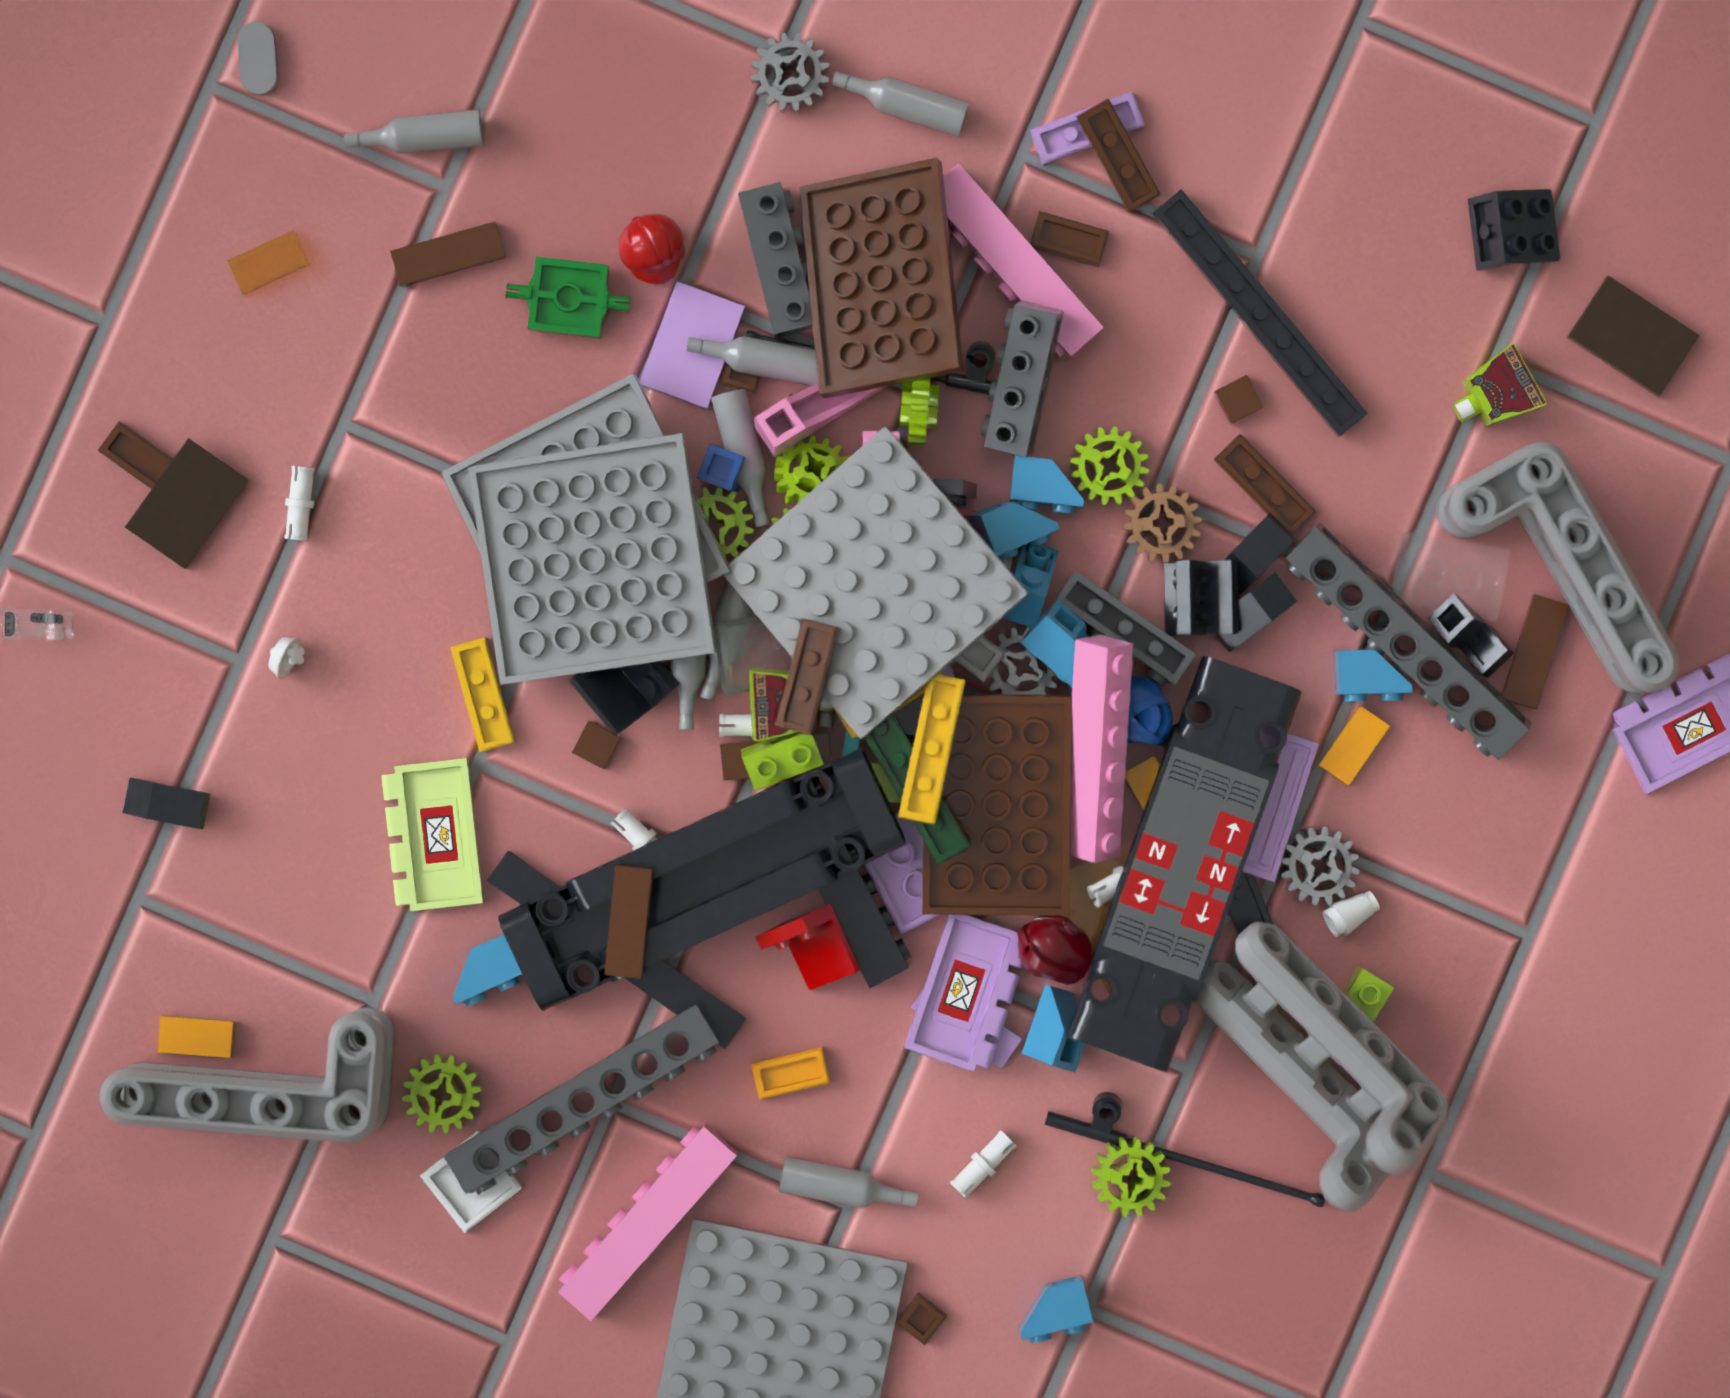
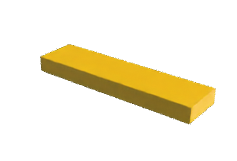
M938 674L926 684L899 818L931 825L936 823L965 686L964 679Z

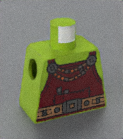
M1512 343L1462 381L1468 395L1452 403V407L1462 423L1479 414L1484 424L1489 426L1536 410L1546 405L1547 402L1516 345Z
M748 667L751 725L754 740L763 741L796 733V731L775 726L789 671ZM823 695L819 711L833 710L832 704Z

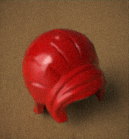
M647 214L632 218L631 223L624 228L619 239L618 246L621 261L637 279L649 284H664L673 279L679 268L680 261L685 257L684 237L681 228L673 219L666 215Z

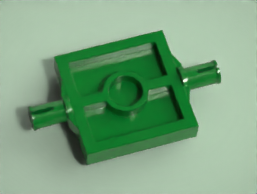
M536 257L534 275L529 282V286L507 283L506 286L507 290H511L506 291V298L527 300L529 307L527 329L529 331L601 339L603 319L607 310L629 312L630 306L626 304H630L631 301L630 296L609 295L607 287L609 265Z

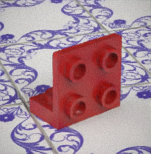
M831 903L783 922L755 936L761 950L775 945L777 950L789 946L809 990L816 989L860 971V967Z

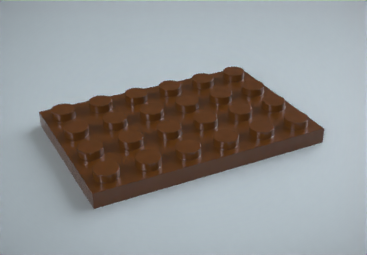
M938 158L800 186L819 395L823 398H829L962 372L963 361L942 162Z
M962 695L942 796L971 847L943 864L938 865L923 840L922 914L1069 916L1072 695Z

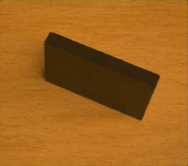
M1608 275L1566 338L1656 397H1659L1700 335Z
M187 438L125 525V528L186 569L249 480L196 442Z

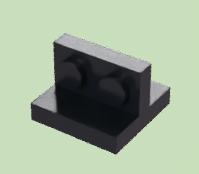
M1176 560L1174 563H1164L1166 634L1169 636L1238 634L1237 561Z

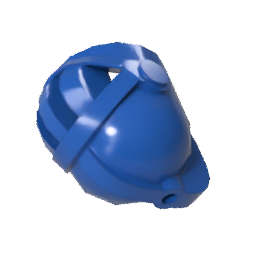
M1131 676L1127 743H1147L1162 746L1163 742L1168 738L1173 725L1171 705L1162 694L1159 684L1154 680Z

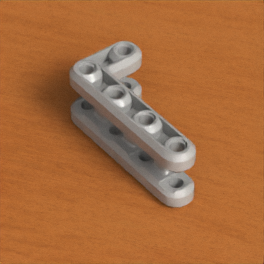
M1536 442L1527 445L1450 487L1441 495L1437 503L1436 516L1443 530L1455 538L1467 539L1490 531L1515 516L1519 517L1609 678L1617 688L1627 693L1656 692L1667 688L1674 682L1679 672L1677 651L1569 460L1559 447L1548 442ZM1532 468H1533V469L1535 470V472H1536V475H1537L1536 478H1535V476L1532 474V471H1531ZM1467 503L1472 506L1473 515L1468 512ZM1568 531L1570 532V534H1571V536H1572V542H1571V540L1569 539ZM1605 596H1606L1607 599H1608V606L1606 605V602H1605Z
M1254 922L1237 936L1235 946L1239 962L1255 978L1258 984L1253 986L1248 979L1246 980L1230 964L1224 961L1211 960L1195 1002L1333 1141L1336 1148L1321 1169L1320 1189L1328 1203L1335 1208L1347 1212L1357 1211L1373 1199L1389 1174L1395 1176L1404 1175L1421 1162L1446 1123L1448 1117L1447 1101L1439 1088L1282 930L1270 923ZM1280 1005L1310 1036L1306 1039L1278 1012L1275 1008L1276 1006ZM1331 1057L1337 1064H1340L1360 1084L1359 1086L1362 1089L1358 1091L1351 1083L1349 1084L1329 1064L1330 1062L1327 1059Z
M373 1007L359 1008L339 1018L331 1028L329 1035L326 1076L154 1062L135 1063L112 1073L104 1081L100 1091L101 1107L105 1114L114 1122L125 1125L346 1143L358 1142L379 1129L387 1119L390 1106L395 1045L394 1025L387 1014ZM358 1030L362 1031L366 1035V1044L360 1041L358 1037ZM207 1094L210 1096L212 1104L208 1101ZM279 1099L285 1103L286 1110L281 1107ZM352 1105L359 1108L361 1117L354 1114Z

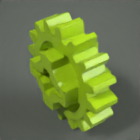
M930 378L912 381V383H903L900 426H909L908 445L925 446L927 428L936 429L939 385H930Z
M1113 426L1110 435H1105L1103 428L1099 427L1097 429V438H1093L1087 433L1084 435L1087 445L1084 447L1083 445L1076 444L1074 447L1080 454V457L1070 459V464L1078 466V470L1071 473L1070 476L1072 479L1080 478L1081 483L1077 487L1078 492L1086 488L1090 491L1087 498L1088 501H1092L1097 495L1101 497V506H1106L1109 498H1113L1116 505H1120L1122 502L1121 495L1125 494L1128 498L1132 499L1135 497L1132 487L1143 488L1145 485L1139 479V475L1149 473V469L1141 466V462L1149 457L1148 454H1138L1137 450L1142 445L1141 441L1133 444L1129 442L1131 437L1130 431H1127L1121 437L1118 436L1117 427ZM1104 442L1115 443L1113 448L1108 451L1100 452L1097 449H1093L1096 445ZM1126 450L1130 453L1133 460V472L1125 465L1123 455ZM1118 452L1114 465L1119 469L1118 473L1112 471L1101 481L1100 478L1103 475L1104 466L1100 463V460L1108 461L1110 457H1113ZM1085 461L1093 466L1095 473L1093 482L1087 477ZM1118 480L1126 484L1117 490H1103L1108 482Z
M811 435L809 443L804 444L803 440L795 444V448L790 447L783 452V456H777L775 464L777 468L774 469L773 480L779 481L776 491L777 493H787L785 497L787 505L793 501L799 503L843 464L849 456L840 457L842 446L838 445L833 449L830 448L829 438H825L822 444L816 442L815 435ZM797 461L798 467L793 468V473H789L791 466Z
M718 486L715 495H710L709 490L705 487L703 488V497L698 498L696 496L700 507L703 505L704 515L709 524V518H711L710 510H712L718 522H725V526L719 530L720 542L718 544L726 560V556L729 554L737 558L739 556L737 551L739 546L744 548L750 546L744 539V536L754 534V529L746 527V522L754 519L753 515H743L742 511L748 504L746 501L736 504L734 502L737 495L736 492L732 491L728 497L723 496V488ZM715 502L728 505L736 514L725 515L717 510ZM739 527L736 539L727 547L725 539L730 530Z
M440 1053L436 1054L433 1064L425 1057L420 1060L422 1070L413 1067L409 1071L415 1078L414 1081L406 1080L403 1083V1086L411 1089L409 1094L402 1097V1101L412 1103V1107L406 1113L407 1115L415 1113L419 1115L416 1122L418 1127L425 1121L430 1123L429 1132L431 1133L436 1130L438 1125H442L444 1134L450 1132L452 1123L460 1130L464 1127L462 1117L464 1116L472 1120L475 1114L470 1109L471 1106L479 1107L482 1103L479 1099L474 1098L475 1093L483 1090L482 1086L473 1085L472 1082L478 1076V1073L472 1072L468 1074L465 1071L469 1064L468 1061L463 1062L459 1066L456 1065V1055L453 1054L450 1055L447 1062H443ZM442 1069L437 1080L433 1082L422 1080L429 1072ZM456 1074L464 1082L466 1091L460 1090L454 1080ZM446 1081V1092L451 1094V1097L446 1098L439 1106V1095L434 1093V1089L440 1088ZM419 1096L426 1098L430 1105L429 1113L421 1105ZM452 1105L463 1107L457 1114L443 1118L446 1108Z
M1134 1136L1132 1144H1127L1123 1137H1119V1146L1116 1148L1108 1142L1106 1148L1109 1153L1106 1156L1100 1153L1096 1154V1158L1101 1165L1091 1167L1092 1174L1099 1177V1179L1092 1181L1091 1185L1093 1189H1102L1096 1196L1100 1203L1109 1199L1108 1210L1113 1212L1119 1206L1123 1217L1128 1216L1130 1209H1134L1138 1217L1142 1216V1207L1144 1206L1154 1211L1156 1208L1153 1200L1155 1198L1160 1200L1166 1198L1160 1190L1161 1187H1169L1171 1184L1169 1179L1163 1177L1164 1174L1170 1172V1167L1168 1164H1159L1165 1156L1161 1151L1152 1154L1154 1145L1150 1141L1142 1147L1141 1141L1137 1136ZM1125 1155V1158L1116 1165L1112 1164L1117 1158ZM1142 1156L1152 1163L1154 1172L1142 1168ZM1134 1168L1138 1178H1132L1130 1184L1127 1185L1123 1175H1129ZM1107 1181L1118 1184L1119 1197L1109 1190ZM1145 1189H1149L1147 1193H1145L1143 1196L1136 1198V1195H1138L1140 1192H1142Z

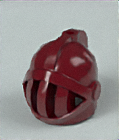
M1038 916L1029 923L1024 924L1018 931L1019 960L1034 976L1044 977L1066 985L1075 984L1085 976L1092 958L1090 939L1086 932L1078 928L1070 919L1062 916Z

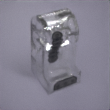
M2 607V640L42 642L73 640V611Z

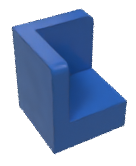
M709 444L697 479L729 491L739 492L740 486L736 483L746 457L728 451L723 447Z

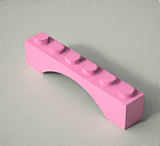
M818 383L784 398L755 417V429L773 456L776 457L885 387L823 398L819 395Z

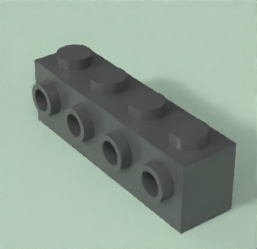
M781 182L739 192L738 195L774 337L777 338L813 329L810 296L806 284L808 283L807 262L800 261L797 249L803 247L804 243L799 225L792 226L789 212L795 211L790 190L783 191Z
M1026 301L1016 303L1014 309L1009 308L1004 324V329L1009 330L1006 344H1001L997 355V365L1001 366L999 379L993 380L989 392V400L994 401L991 415L986 414L981 429V435L986 436L984 447L1023 457L1033 453L1063 319V310Z
M1076 570L1053 601L1054 603L1058 599L1084 621L1086 626L1089 627L1086 632L1090 637L1104 635L1133 643L1132 666L1138 661L1149 670L1145 675L1162 687H1164L1166 682L1176 685L1196 656L1194 652Z

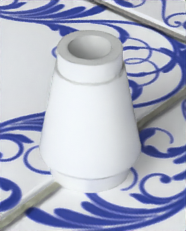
M1367 891L1333 902L1328 905V909L1324 910L1322 914L1327 927L1335 937L1342 934L1347 936L1376 911L1380 910V907L1373 893Z

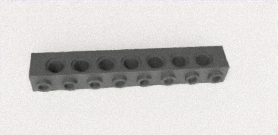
M1318 522L1289 552L1286 559L1290 562L1288 565L1290 571L1302 581L1307 578L1316 587L1314 592L1321 601L1328 606L1333 603L1343 612L1341 618L1354 631L1362 630L1370 638L1367 641L1370 647L1381 656L1387 654L1396 663L1394 668L1407 681L1413 679L1423 688L1420 691L1422 696L1435 707L1440 704L1449 713L1447 719L1461 732L1466 729L1475 738L1473 741L1474 745L1484 755L1489 757L1492 754L1499 760L1530 730L1531 722L1322 523ZM1323 559L1332 561L1336 567V573L1331 576L1321 574L1318 571L1317 562ZM1347 585L1358 586L1362 590L1363 598L1358 601L1347 599L1343 592L1344 587ZM1374 610L1386 612L1389 616V623L1384 626L1375 625L1370 619V613ZM1408 635L1415 640L1416 648L1411 651H1404L1398 647L1396 639L1399 636ZM1430 660L1437 661L1442 666L1443 672L1438 676H1430L1425 673L1423 664ZM1454 686H1463L1469 692V698L1464 701H1456L1450 696L1449 690ZM1481 711L1491 712L1495 716L1496 722L1491 726H1482L1477 722L1476 715Z
M696 1003L449 1151L443 1157L465 1194L475 1189L479 1195L497 1184L494 1180V1177L507 1171L508 1175L511 1176L528 1165L525 1160L527 1157L536 1152L542 1157L559 1147L557 1139L567 1133L574 1138L591 1128L588 1121L601 1114L603 1119H606L622 1109L619 1102L631 1095L636 1101L654 1090L651 1083L664 1076L665 1080L669 1081L685 1071L683 1064L694 1057L698 1063L717 1052L714 1045L718 1044L720 1039L700 1005ZM673 1035H683L687 1038L689 1049L686 1053L675 1054L670 1050L668 1043ZM645 1053L653 1055L657 1060V1069L652 1073L642 1072L637 1065V1059L640 1055ZM617 1072L623 1075L626 1080L625 1089L620 1092L611 1091L606 1085L608 1074ZM585 1091L593 1096L594 1107L592 1109L583 1111L575 1105L574 1098L578 1092ZM554 1110L560 1113L563 1119L562 1126L556 1130L546 1127L543 1122L545 1112ZM518 1129L527 1131L531 1137L530 1146L527 1148L516 1147L512 1142L513 1131ZM491 1148L499 1154L500 1160L497 1166L487 1167L482 1163L480 1154L483 1149Z

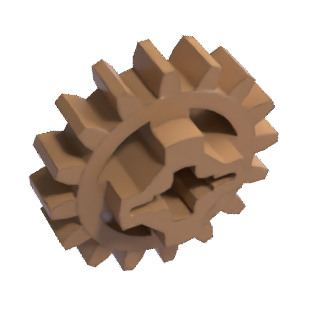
M1157 484L1153 494L1145 487L1142 489L1144 499L1140 500L1133 497L1130 501L1135 506V509L1124 511V515L1131 518L1130 523L1122 526L1123 530L1132 531V536L1126 540L1127 544L1137 542L1139 546L1135 554L1139 555L1146 550L1149 552L1148 561L1153 562L1157 555H1161L1163 563H1168L1169 554L1171 553L1178 560L1183 557L1182 547L1188 550L1194 548V545L1189 540L1190 537L1195 538L1201 535V532L1193 529L1195 524L1202 522V517H1193L1192 514L1198 507V504L1188 505L1185 502L1189 496L1188 492L1183 493L1180 497L1175 495V485H1172L1168 492H1164L1162 485ZM1167 500L1177 504L1184 514L1177 515L1168 507ZM1153 501V512L1150 516L1138 519L1143 507ZM1160 512L1164 514L1165 520H1171L1172 523L1165 530L1164 540L1160 528L1153 527V522L1159 518ZM1186 528L1182 539L1177 544L1171 546V536L1177 529ZM1140 532H1148L1156 539L1157 547L1147 543Z

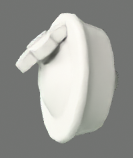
M283 637L275 647L271 648L268 666L278 679L285 678L296 663L299 665L304 662L302 655H304L305 651L301 647L300 639L297 637Z

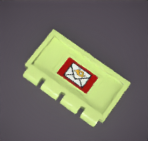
M468 758L394 766L395 774L381 775L384 800L398 799L399 805L385 808L388 837L402 835L403 841L401 843L389 844L392 873L406 872L407 879L393 880L396 906L410 904V911L484 903Z

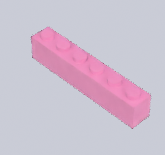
M958 163L943 176L947 218L949 225L953 228L949 231L950 235L962 248L968 245L977 255L973 259L975 264L985 275L988 276L991 272L1001 282L997 288L1010 303L1016 299L1017 302L1026 301L1064 311L1055 354L1059 358L1064 354L1070 360L1101 333L1104 327Z
M1104 635L1075 639L1072 688L1070 855L1092 863L1120 857L1133 643Z
M707 1124L700 1130L694 1126L680 1141L685 1146L676 1157L670 1153L656 1168L660 1176L652 1185L645 1181L632 1196L636 1203L630 1210L626 1212L621 1208L607 1224L612 1229L603 1240L596 1236L583 1251L588 1256L579 1267L573 1263L559 1278L563 1285L558 1293L590 1321L594 1319L737 1157L738 1152Z

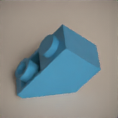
M1014 456L1009 501L1017 502V504L1034 511H1038L1039 504L1053 506L1052 512L1070 515H1074L1075 508H1083L1084 499L1052 459Z
M999 502L968 515L972 527L1000 560L1018 554L1017 548L1029 543L1030 547L1049 541V534L1060 529L1058 522L1014 502Z
M1029 543L1022 545L1013 575L1029 592V595L1006 614L1003 619L1029 627L1039 619L1059 550L1041 544L1030 547Z
M1057 599L1031 626L1021 643L1032 656L1044 662L1055 672L1061 681L1068 683L1073 688L1075 639L1087 637L1086 624Z
M1376 650L1334 651L1335 695H1344L1345 702L1367 701L1366 694H1381V701L1403 700V693H1412V684Z
M504 934L470 950L453 996L455 1004L464 1001L466 1006L469 1007L486 999L487 997L484 992L498 986L501 992L520 983L518 976L522 972Z
M1045 984L1022 1054L1051 1066L1076 1072L1085 1043L1067 1037L1078 1006L1074 993Z
M1081 1275L1044 1285L1019 1327L1022 1340L1029 1339L1030 1343H1038L1051 1339L1050 1333L1065 1330L1066 1334H1074L1086 1330V1324L1093 1323Z

